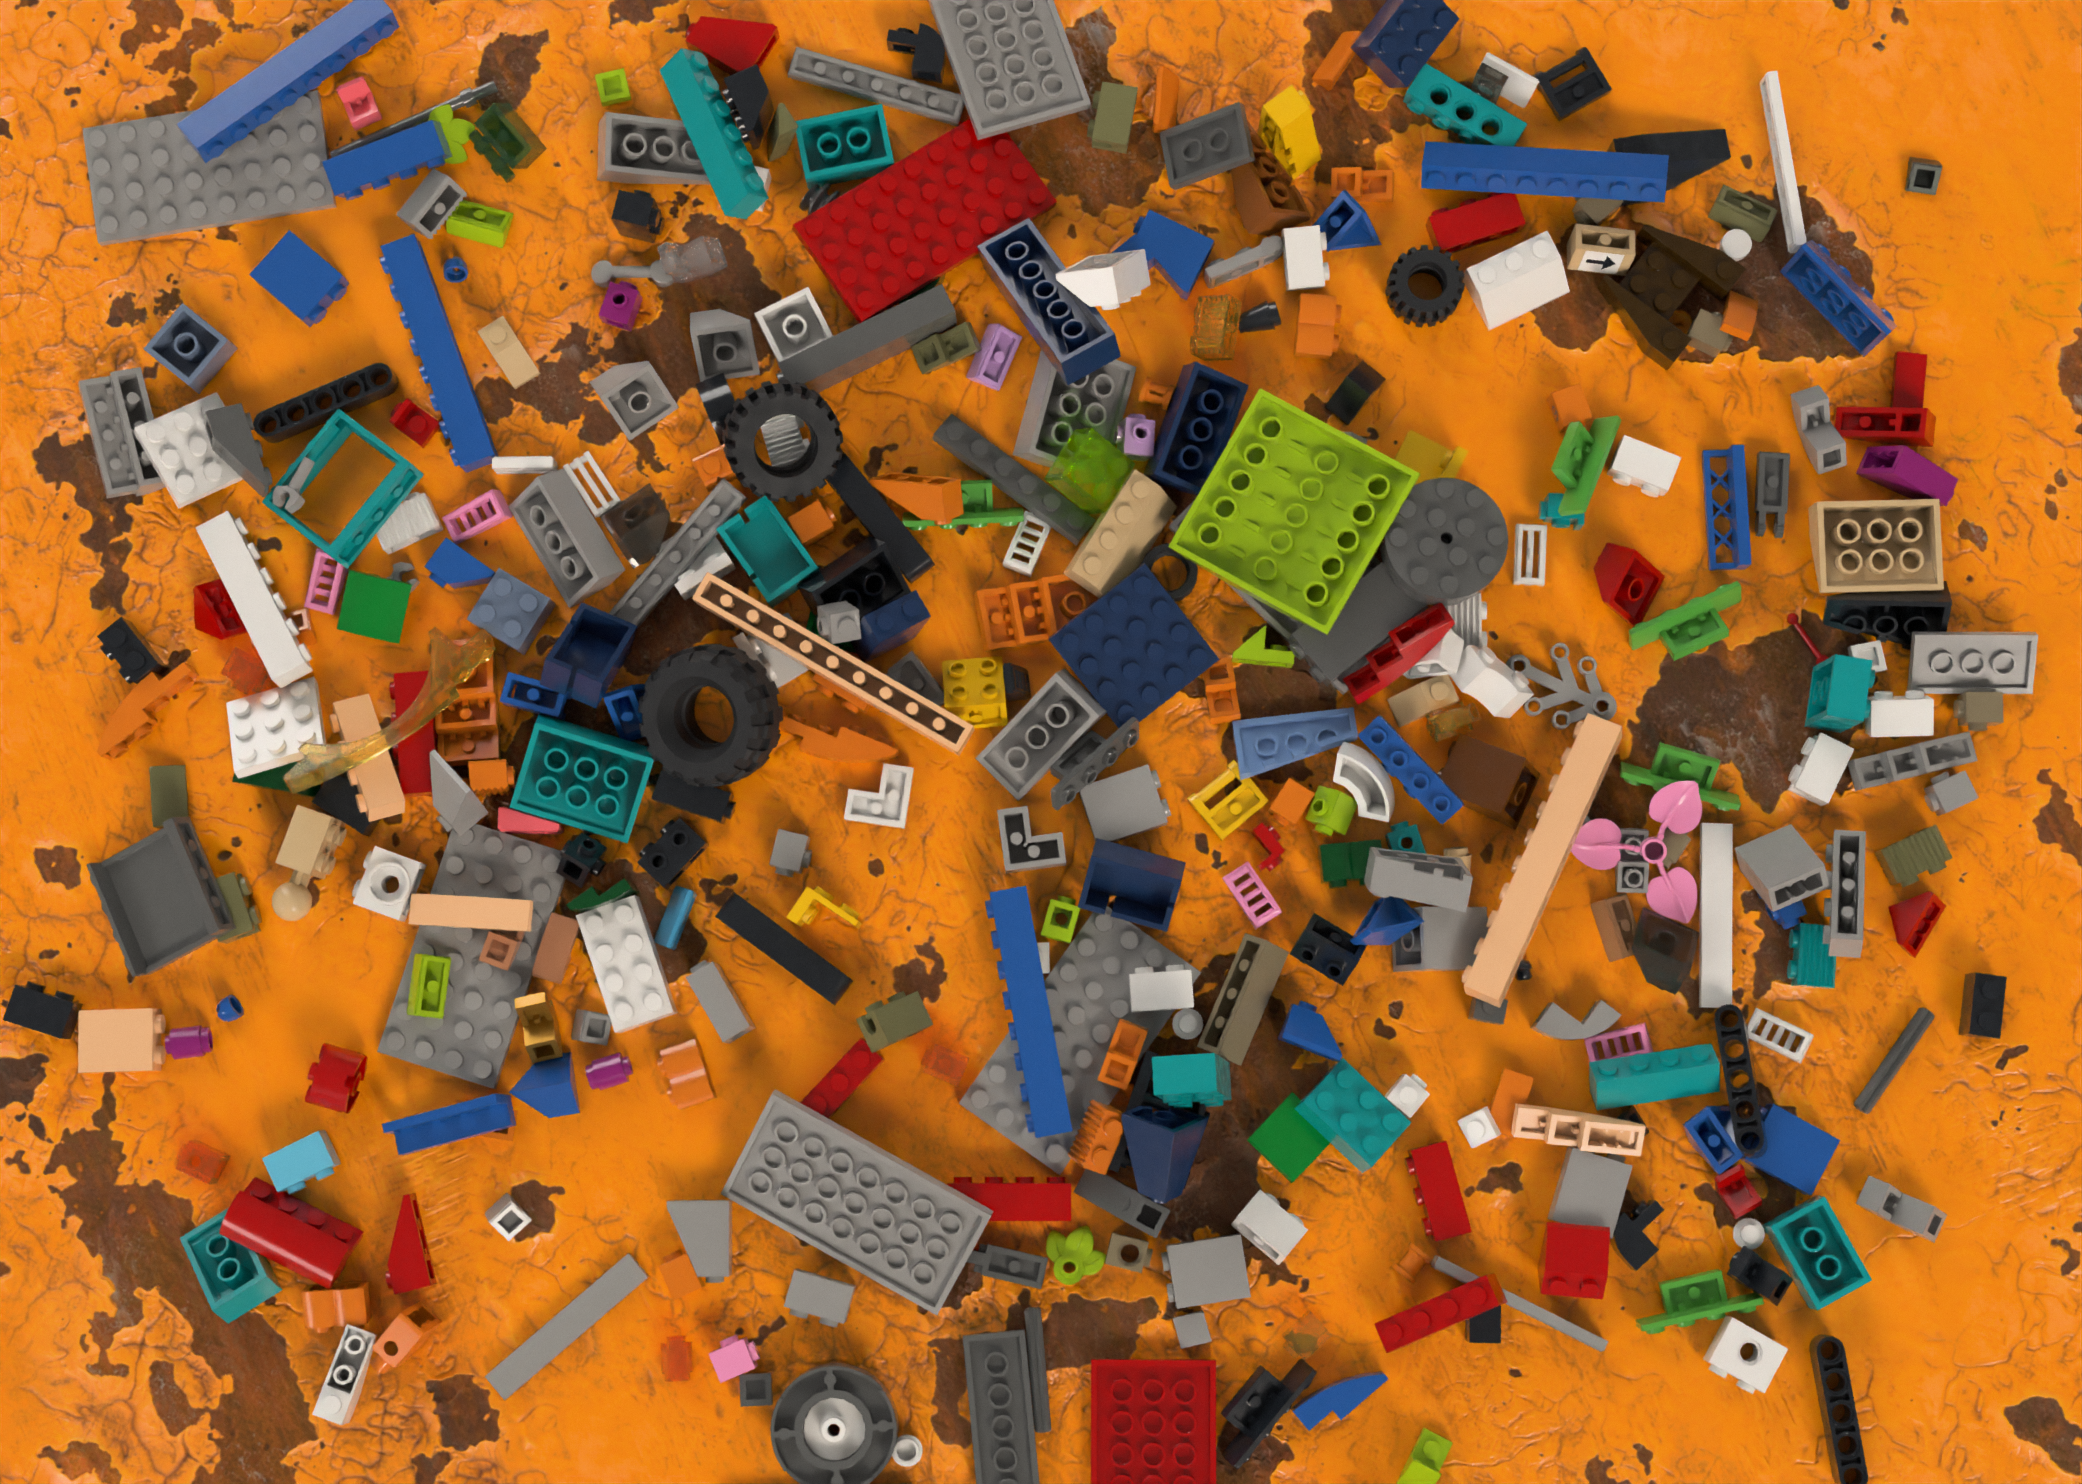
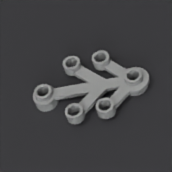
M1564 643L1555 644L1549 652L1551 659L1557 665L1562 680L1531 666L1529 659L1524 655H1513L1507 660L1506 665L1514 672L1516 671L1514 669V662H1522L1524 670L1521 673L1526 678L1557 692L1542 698L1531 697L1527 700L1523 708L1529 716H1537L1542 710L1572 700L1584 705L1570 712L1560 710L1553 714L1551 718L1552 726L1558 730H1563L1571 723L1585 719L1587 713L1605 720H1610L1616 713L1617 704L1614 697L1609 693L1603 692L1595 672L1597 662L1593 657L1585 656L1577 663V670L1580 674L1584 675L1589 693L1578 688L1567 658L1569 656V648ZM1555 648H1562L1565 653L1564 657H1556L1554 654ZM1583 661H1589L1592 664L1591 671H1585L1582 668ZM1533 701L1538 704L1539 709L1537 712L1529 710V702ZM1598 701L1606 703V711L1601 712L1597 709ZM1557 715H1563L1566 718L1565 725L1557 724Z

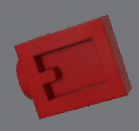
M408 398L403 403L399 402L393 408L390 415L392 418L389 422L422 448H425L440 428L439 421L423 411Z

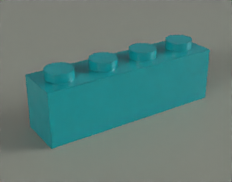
M1712 1044L1589 1062L1590 1093L1596 1109L1603 1110L1720 1092V1063Z

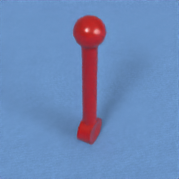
M1790 613L1787 616V622L1796 628L1817 658L1816 664L1818 665L1828 659L1826 655H1822L1802 628L1798 622V615Z

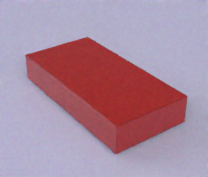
M1901 351L1895 353L1890 407L1923 408L1927 354Z

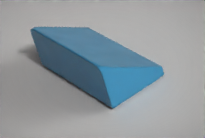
M675 886L656 933L655 943L673 950L676 949L696 899V892Z

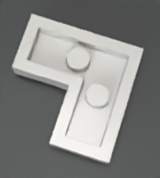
M883 763L879 793L848 789L844 820L905 829L914 768Z

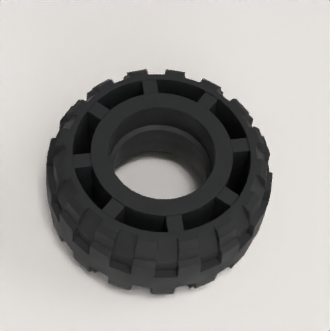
M704 644L686 648L663 660L657 670L652 672L645 682L646 686L644 689L646 691L640 697L638 712L642 713V723L639 724L641 737H646L649 744L647 750L653 760H659L663 764L662 769L674 779H683V781L687 782V785L696 787H717L731 784L748 777L754 771L761 768L770 758L769 754L772 749L777 747L781 736L779 722L783 721V707L778 705L776 696L780 693L775 682H770L766 676L767 669L758 660L749 658L745 651L736 647L722 646V644ZM706 686L719 690L728 699L733 710L734 724L731 734L726 741L721 743L707 737L698 726L695 718L696 698L702 688Z

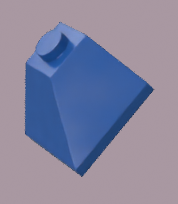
M1300 1001L1298 1005L1291 1004L1278 1039L1334 1062L1341 1061L1342 1053L1323 1016L1316 1013L1317 1007Z

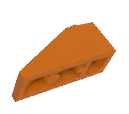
M887 472L870 479L871 485L918 518L934 521L935 525L950 524L953 518L964 514L961 481L959 478Z

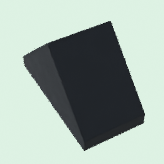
M1362 361L1346 376L1325 405V408L1348 426L1386 379Z

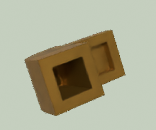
M545 992L515 998V1009L523 1025L525 1047L532 1063L563 1057L561 1034L552 1000H548Z

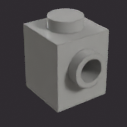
M847 601L817 606V629L821 637L831 644L861 639L858 608Z
M1965 770L1952 776L1946 771L1931 778L1932 785L1924 788L1926 793L1924 796L1925 802L1932 812L1935 811L1937 816L1948 813L1979 798Z
M778 829L769 865L776 868V874L793 877L794 872L802 874L803 867H809L812 857V850H808L811 839L809 836Z

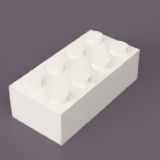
M633 895L576 915L615 1033H622L678 1013L639 897Z

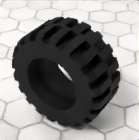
M779 379L776 384H772L770 381L761 383L762 387L757 390L751 387L745 391L747 396L744 399L740 400L738 398L734 402L732 414L728 413L725 419L727 426L726 430H723L722 440L725 444L723 449L733 473H735L744 487L750 488L753 494L759 497L765 495L768 500L778 502L779 498H785L786 502L796 501V496L803 495L804 498L813 495L811 490L817 486L821 490L827 484L825 481L828 475L834 476L838 468L835 463L837 460H841L843 453L840 448V444L843 443V434L840 431V423L831 407L819 393L813 389H808L805 384L799 382L791 384L788 380ZM790 414L798 416L807 424L811 434L810 445L806 453L798 461L788 466L775 467L764 463L758 457L754 446L755 436L760 427L767 420L778 415Z

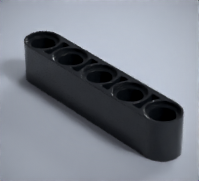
M383 363L372 364L261 411L254 418V429L257 434L270 443L281 442L326 423L338 408L347 414L393 394L398 388V377L387 365ZM388 374V380L385 384L376 385V379L379 375ZM360 386V392L357 396L348 397L351 387ZM332 397L331 406L327 409H321L322 400ZM298 409H304L303 418L299 421H293L294 412ZM276 421L277 425L274 431L265 433L267 423Z
M843 452L841 460H837L835 463L838 469L834 476L828 475L825 480L873 538L886 543L899 570L912 584L935 565L934 562Z
M735 892L730 895L715 916L834 1005L838 1003L853 982L851 978Z
M1726 1004L1717 1009L1715 1013V1026L1735 1142L1744 1156L1750 1159H1757L1765 1154L1768 1143L1747 1023L1737 1006ZM1730 1014L1738 1016V1022L1735 1026H1723V1020L1726 1016ZM1735 1044L1742 1045L1744 1049L1739 1057L1732 1058L1728 1056V1050L1731 1046ZM1738 1075H1747L1749 1077L1748 1084L1743 1088L1733 1086V1081ZM1751 1105L1754 1107V1113L1750 1118L1742 1119L1738 1116L1742 1106ZM1755 1135L1760 1138L1759 1145L1752 1150L1744 1148L1745 1139L1748 1136Z
M1820 1334L1811 1340L1809 1352L1832 1477L1836 1484H1846L1844 1480L1845 1471L1849 1468H1854L1856 1478L1849 1484H1867L1868 1473L1845 1348L1839 1339L1826 1334ZM1830 1341L1833 1346V1352L1829 1357L1824 1358L1821 1354V1346L1825 1342ZM1831 1373H1836L1839 1383L1835 1388L1829 1389L1826 1384L1827 1377ZM1842 1404L1845 1414L1840 1420L1835 1421L1832 1411L1836 1405ZM1848 1436L1850 1447L1847 1451L1840 1452L1838 1442L1842 1437Z

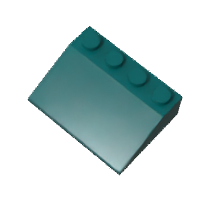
M539 713L510 808L628 843L654 760L649 754L647 746Z

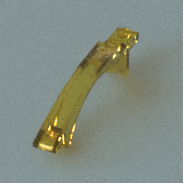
M436 626L428 632L431 643L430 668L424 686L412 705L392 724L368 737L341 744H313L304 742L298 750L305 757L283 776L289 790L295 794L330 780L375 758L418 731L460 696L456 685L466 681L471 671L480 663H485L491 658L496 650L492 636L482 628L460 648Z

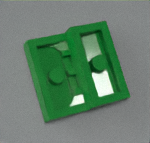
M349 569L336 628L399 644L412 584Z
M1293 1092L1283 1100L1247 1139L1291 1183L1330 1144L1326 1138L1294 1109L1301 1100Z

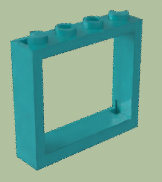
M338 408L331 418L326 421L314 439L307 444L305 450L296 461L288 467L287 472L278 483L270 489L271 491L262 503L348 569L424 474ZM354 432L396 465L330 545L285 509V505L290 497L286 499L281 508L274 505L273 491L276 486H285L290 483L303 458L306 457L314 461L315 464L300 489L302 494L350 434Z

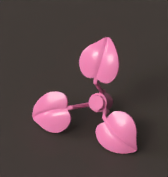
M1678 781L1656 792L1649 805V814L1653 820L1662 824L1657 837L1644 839L1640 846L1620 843L1622 838L1620 828L1608 819L1596 818L1588 821L1581 827L1571 849V852L1579 861L1594 869L1606 870L1618 865V861L1621 859L1619 849L1640 852L1647 862L1657 864L1661 876L1653 878L1648 884L1646 899L1650 907L1658 914L1682 923H1688L1691 920L1697 904L1696 882L1693 876L1682 867H1675L1666 873L1662 861L1667 855V848L1662 840L1667 827L1674 833L1684 834L1692 831L1699 824L1702 816V803L1697 782Z

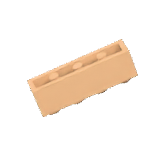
M369 693L333 702V714L329 715V721L333 733L339 732L341 741H338L341 758H347L350 768H346L350 785H356L359 794L355 795L359 812L366 813L368 822L404 813L405 798Z

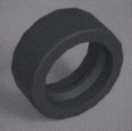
M1170 543L1155 546L1150 550L1141 565L1145 563L1151 571L1154 562L1164 556H1174L1183 562L1187 570L1184 584L1178 589L1167 591L1171 598L1177 602L1183 600L1192 592L1197 581L1198 567L1197 564L1168 547Z

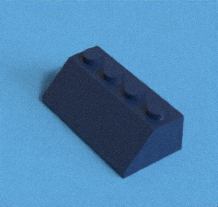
M1198 362L1183 365L1154 444L1153 457L1148 460L1143 475L1167 488L1198 496L1227 446L1249 385Z

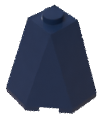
M1138 1106L1122 1113L1121 1121L1138 1193L1150 1197V1200L1155 1203L1162 1204L1182 1195L1206 1128L1208 1117L1186 1109L1169 1107V1112H1152V1107Z

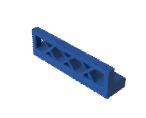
M1731 445L1727 450H1703L1702 469L1709 571L1745 570L1752 563L1744 445ZM1726 457L1727 470L1721 477L1710 469V458ZM1726 475H1727V483L1723 480V478H1724ZM1711 477L1716 481L1713 485H1711ZM1718 484L1728 492V501L1722 507L1712 498V490ZM1728 505H1729V513L1725 510V508H1726ZM1713 507L1717 510V512H1716V514H1715L1714 516H1713ZM1720 513L1730 521V530L1724 536L1714 528V520ZM1730 534H1731V543L1727 540V537H1728ZM1715 537H1716L1718 540H1720L1716 545H1715ZM1722 543L1732 551V563H1716V549Z
M495 1093L382 1124L384 1133L395 1134L398 1155L404 1156L516 1126L511 1095Z

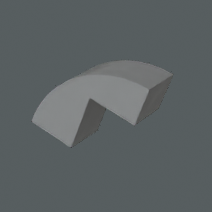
M1817 385L1790 394L1793 415L1801 442L1818 475L1846 466V442L1830 422L1829 397Z
M1598 1000L1583 1020L1579 1022L1554 1002L1547 1004L1530 1028L1553 1039L1577 1040L1605 1031L1619 1019L1621 1014L1604 1001Z
M1868 1176L1856 1202L1857 1205L1878 1217L1935 1243L1947 1217V1214L1937 1207L1904 1194L1891 1184L1872 1176Z

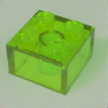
M1092 427L1075 429L1044 479L1087 514L1105 513L1136 463Z

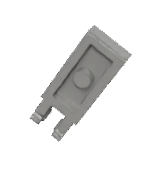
M1278 235L1266 237L1255 248L1245 247L1231 258L1226 260L1220 258L1212 261L1205 268L1204 273L1207 287L1212 289L1274 262V260H1278L1283 253V239L1278 237Z

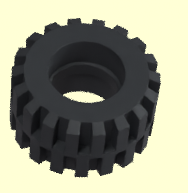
M1421 245L1420 250H1416L1415 247L1410 248L1408 253H1402L1398 257L1397 262L1392 266L1386 283V296H1389L1387 303L1390 308H1395L1394 314L1397 318L1401 315L1405 317L1404 323L1408 325L1413 321L1416 322L1415 327L1422 328L1424 323H1427L1428 327L1435 326L1437 321L1440 323L1444 322L1449 315L1453 314L1462 297L1465 283H1462L1464 279L1463 270H1458L1460 263L1457 259L1454 261L1450 259L1452 256L1450 252L1446 251L1445 254L1439 252L1441 247L1434 246L1433 250H1428V245ZM1418 273L1430 274L1439 281L1442 293L1439 297L1432 300L1420 299L1409 289L1408 279Z

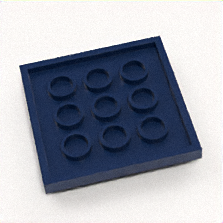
M1145 563L1048 638L1100 706L1107 711L1106 713L1118 728L1124 725L1131 717H1135L1139 722L1220 660Z

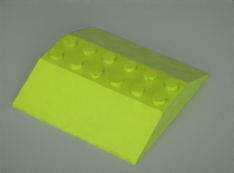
M1260 388L1168 547L1260 602L1328 635L1398 515L1401 506L1420 477V473Z

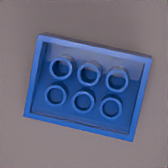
M1813 240L1806 242L1780 271L1863 357L1897 327L1893 322L1892 315L1886 309H1880L1872 301L1873 298L1870 292L1864 287H1859L1851 279L1850 272L1842 265L1838 266L1830 258L1829 251L1822 244H1816Z

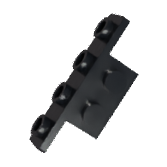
M1302 1358L1297 1361L1282 1381H1279L1261 1365L1255 1370L1220 1413L1240 1430L1222 1453V1456L1234 1468L1239 1469L1243 1463L1250 1459L1255 1448L1271 1433L1272 1428L1283 1414L1290 1410L1292 1403L1301 1392L1309 1387L1317 1371Z

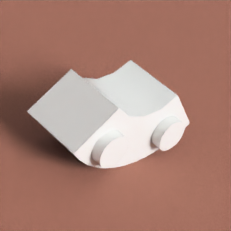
M1469 644L1462 651L1457 674H1449L1461 692L1469 694L1481 702L1494 717L1510 718L1534 695L1527 686L1529 684L1528 679L1521 672H1514L1486 646L1479 648Z
M1343 742L1337 753L1333 782L1345 786L1353 794L1358 804V816L1389 822L1394 812L1395 794L1388 773L1372 754L1359 746Z

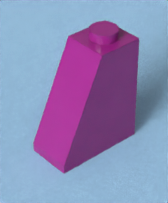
M1906 445L1867 447L1856 472L1860 477L1912 500L1939 499L1940 506H1947L1954 495V488L1958 481V478Z

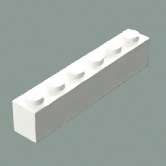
M226 511L197 526L196 530L272 681L282 688L312 672L313 669L309 663L313 659L312 655L304 643H299L296 635L300 634L293 619L291 617L289 619L286 618L283 610L287 606L279 592L274 594L270 586L274 583V580L266 567L261 568L258 559L262 558L261 554L253 542L248 543L245 535L249 531L241 517L236 519L229 511Z

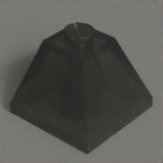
M649 483L599 517L634 569L641 564L647 563L654 555L659 553L670 513Z
M1643 907L1640 911L1631 949L1646 981L1661 990L1676 995L1691 971L1699 932Z

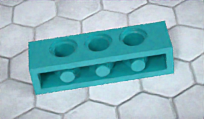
M1425 63L1413 80L1403 100L1412 112L1419 115L1423 113L1431 118L1437 127L1443 130L1449 129L1458 134V138L1465 144L1515 146L1527 126V123ZM1439 95L1443 97L1445 103L1441 105L1435 104L1430 97ZM1464 110L1469 113L1471 118L1462 120L1457 116L1456 112ZM1491 126L1495 129L1496 134L1487 135L1482 131V127Z

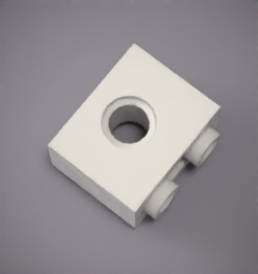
M375 846L373 852L369 851L365 857L363 868L366 870L362 880H358L353 888L352 897H355L353 904L405 922L410 910L411 893L416 894L427 865ZM397 877L399 888L394 893H389L386 887L389 879Z
M1726 1315L1703 1360L1711 1364L1708 1369L1723 1378H1726L1727 1374L1738 1379L1736 1385L1751 1394L1755 1390L1765 1393L1788 1348L1737 1319ZM1750 1343L1753 1347V1354L1749 1359L1744 1360L1740 1355V1349L1744 1344Z

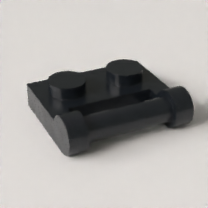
M1586 47L1580 48L1575 52L1576 55L1545 72L1539 71L1532 75L1538 79L1539 83L1536 88L1541 91L1558 121L1606 96L1612 90ZM1580 65L1585 68L1584 72L1555 88L1550 84L1551 81Z

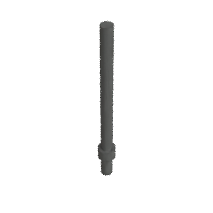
M492 80L474 89H471V87L460 91V95L330 151V155L332 158L425 123L428 121L432 110L441 105H451L452 111L464 106L466 108L478 104L477 100L498 92L496 84Z

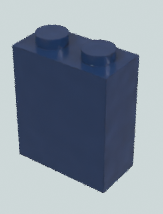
M915 590L863 616L860 621L861 639L850 642L861 661L867 663L914 639L931 615Z

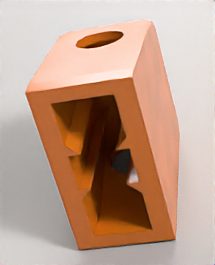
M420 1301L400 1312L372 1346L377 1355L370 1362L371 1366L380 1374H385L390 1367L397 1368L419 1349L442 1321Z

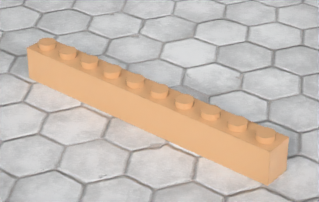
M709 572L706 573L692 597L694 602L958 756H960L975 730L974 726Z
M1587 713L1584 722L1579 721L1573 733V738L1576 740L1572 748L1567 747L1564 751L1560 763L1564 766L1560 775L1555 774L1550 782L1548 791L1551 792L1548 801H1542L1536 814V818L1539 821L1536 828H1530L1525 837L1524 845L1527 846L1523 856L1518 855L1514 861L1511 872L1515 874L1510 884L1506 882L1502 887L1499 895V900H1502L1498 911L1493 910L1488 918L1486 927L1490 929L1485 939L1480 937L1474 950V955H1477L1473 966L1468 965L1463 973L1461 982L1465 983V994L1496 1007H1501L1622 739L1621 725Z

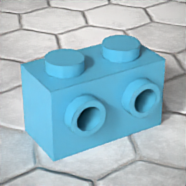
M326 1130L312 1133L262 1158L277 1192L288 1191L289 1195L307 1187L305 1181L316 1177L317 1181L334 1174L333 1168L341 1164Z

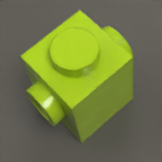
M1319 785L1305 819L1315 824L1314 830L1324 835L1332 836L1333 832L1346 835L1358 804L1354 798L1339 790Z

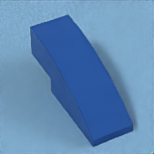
M1382 1371L1343 1378L1311 1393L1290 1409L1310 1431L1332 1411L1342 1420L1386 1382L1388 1378Z

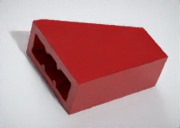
M700 16L697 23L693 22L688 27L685 34V42L688 50L703 53L709 63L729 75H733L756 64L760 69L780 38L777 26L769 23Z

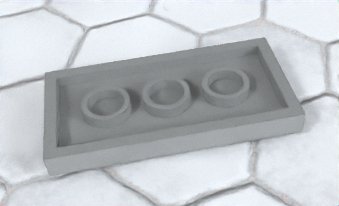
M1912 632L1907 691L1921 690L1924 691V694H1962L1964 692L2033 694L2038 634L2036 632Z

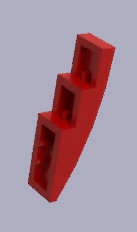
M1443 603L1432 606L1389 631L1388 634L1391 641L1365 655L1369 664L1343 678L1358 705L1387 687L1412 668L1455 625L1453 618Z

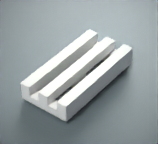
M586 451L583 453V456L575 458L572 463H567L563 468L597 518L621 503V500L590 452ZM589 462L613 500L606 501L584 467V463ZM579 469L602 504V507L597 509L573 470Z
M503 456L492 458V469L497 474H547L557 471V462L552 456Z
M1518 523L1515 525L1513 585L1525 584V586L1537 585L1542 587L1545 585L1547 525ZM1523 531H1527L1525 577H1521ZM1534 531L1539 532L1537 578H1532Z

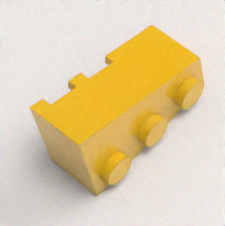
M1290 85L1262 106L1257 134L1292 180H1294L1319 162L1321 155L1309 107L1310 101L1303 91H1296L1293 85Z

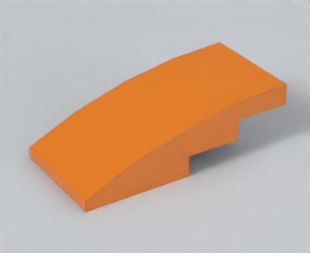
M1066 575L1042 577L1036 581L1013 583L1006 587L978 590L974 593L984 650L989 652L1050 642L1048 638L1099 598Z
M493 637L432 642V697L435 701V730L438 734V754L449 766L468 765V761L501 759L499 697Z

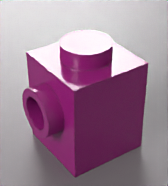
M620 281L619 284L610 282L599 312V317L603 323L632 331L643 299L637 287L625 281Z

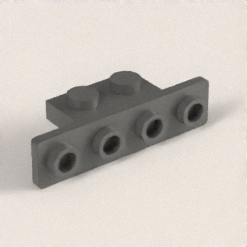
M1131 717L1107 740L1093 730H1090L1050 766L1051 774L1060 780L1050 791L1052 807L1058 811L1065 804L1072 802L1081 789L1086 785L1092 784L1101 771L1107 766H1112L1120 754L1137 743L1139 739L1138 719Z

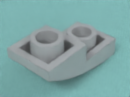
M1620 828L1622 833L1620 843L1640 846L1642 841L1649 836V830ZM1619 849L1621 859L1618 861V865L1615 866L1616 892L1648 893L1649 862L1641 856L1640 852Z

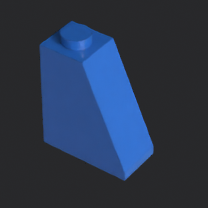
M1149 210L1145 218L1139 217L1133 233L1137 234L1155 256V268L1177 294L1187 301L1213 249L1214 240Z

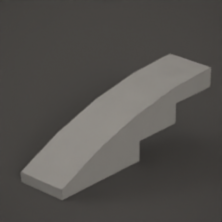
M1964 732L1848 761V767L1854 789L1858 791L1978 760L1970 732Z

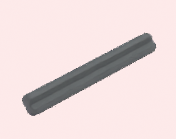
M1923 1007L1917 1010L1854 1102V1106L1864 1114L1871 1112L1934 1020L1935 1015L1931 1011Z
M1029 1307L1025 1309L1024 1314L1034 1429L1037 1433H1045L1051 1431L1042 1315L1040 1307Z

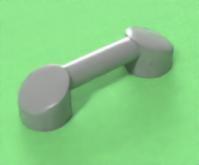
M602 260L593 266L591 277L597 286L604 288L609 287L610 282L614 283L616 278H652L657 286L668 287L675 281L676 273L673 266L664 260H657L650 266H612L607 260Z

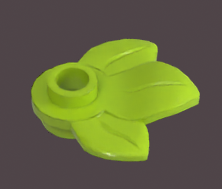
M449 104L436 107L430 113L428 121L440 122L453 156L445 159V163L459 164L465 162L468 156L462 145L472 138L475 132V125L464 119H453V111Z
M1088 1226L1076 1228L1067 1237L1056 1230H1052L1048 1235L1046 1254L1054 1263L1053 1272L1056 1279L1062 1284H1076L1084 1275H1094L1099 1272L1104 1265L1106 1254L1093 1250V1235ZM1065 1264H1072L1075 1267V1271L1066 1273L1063 1266Z

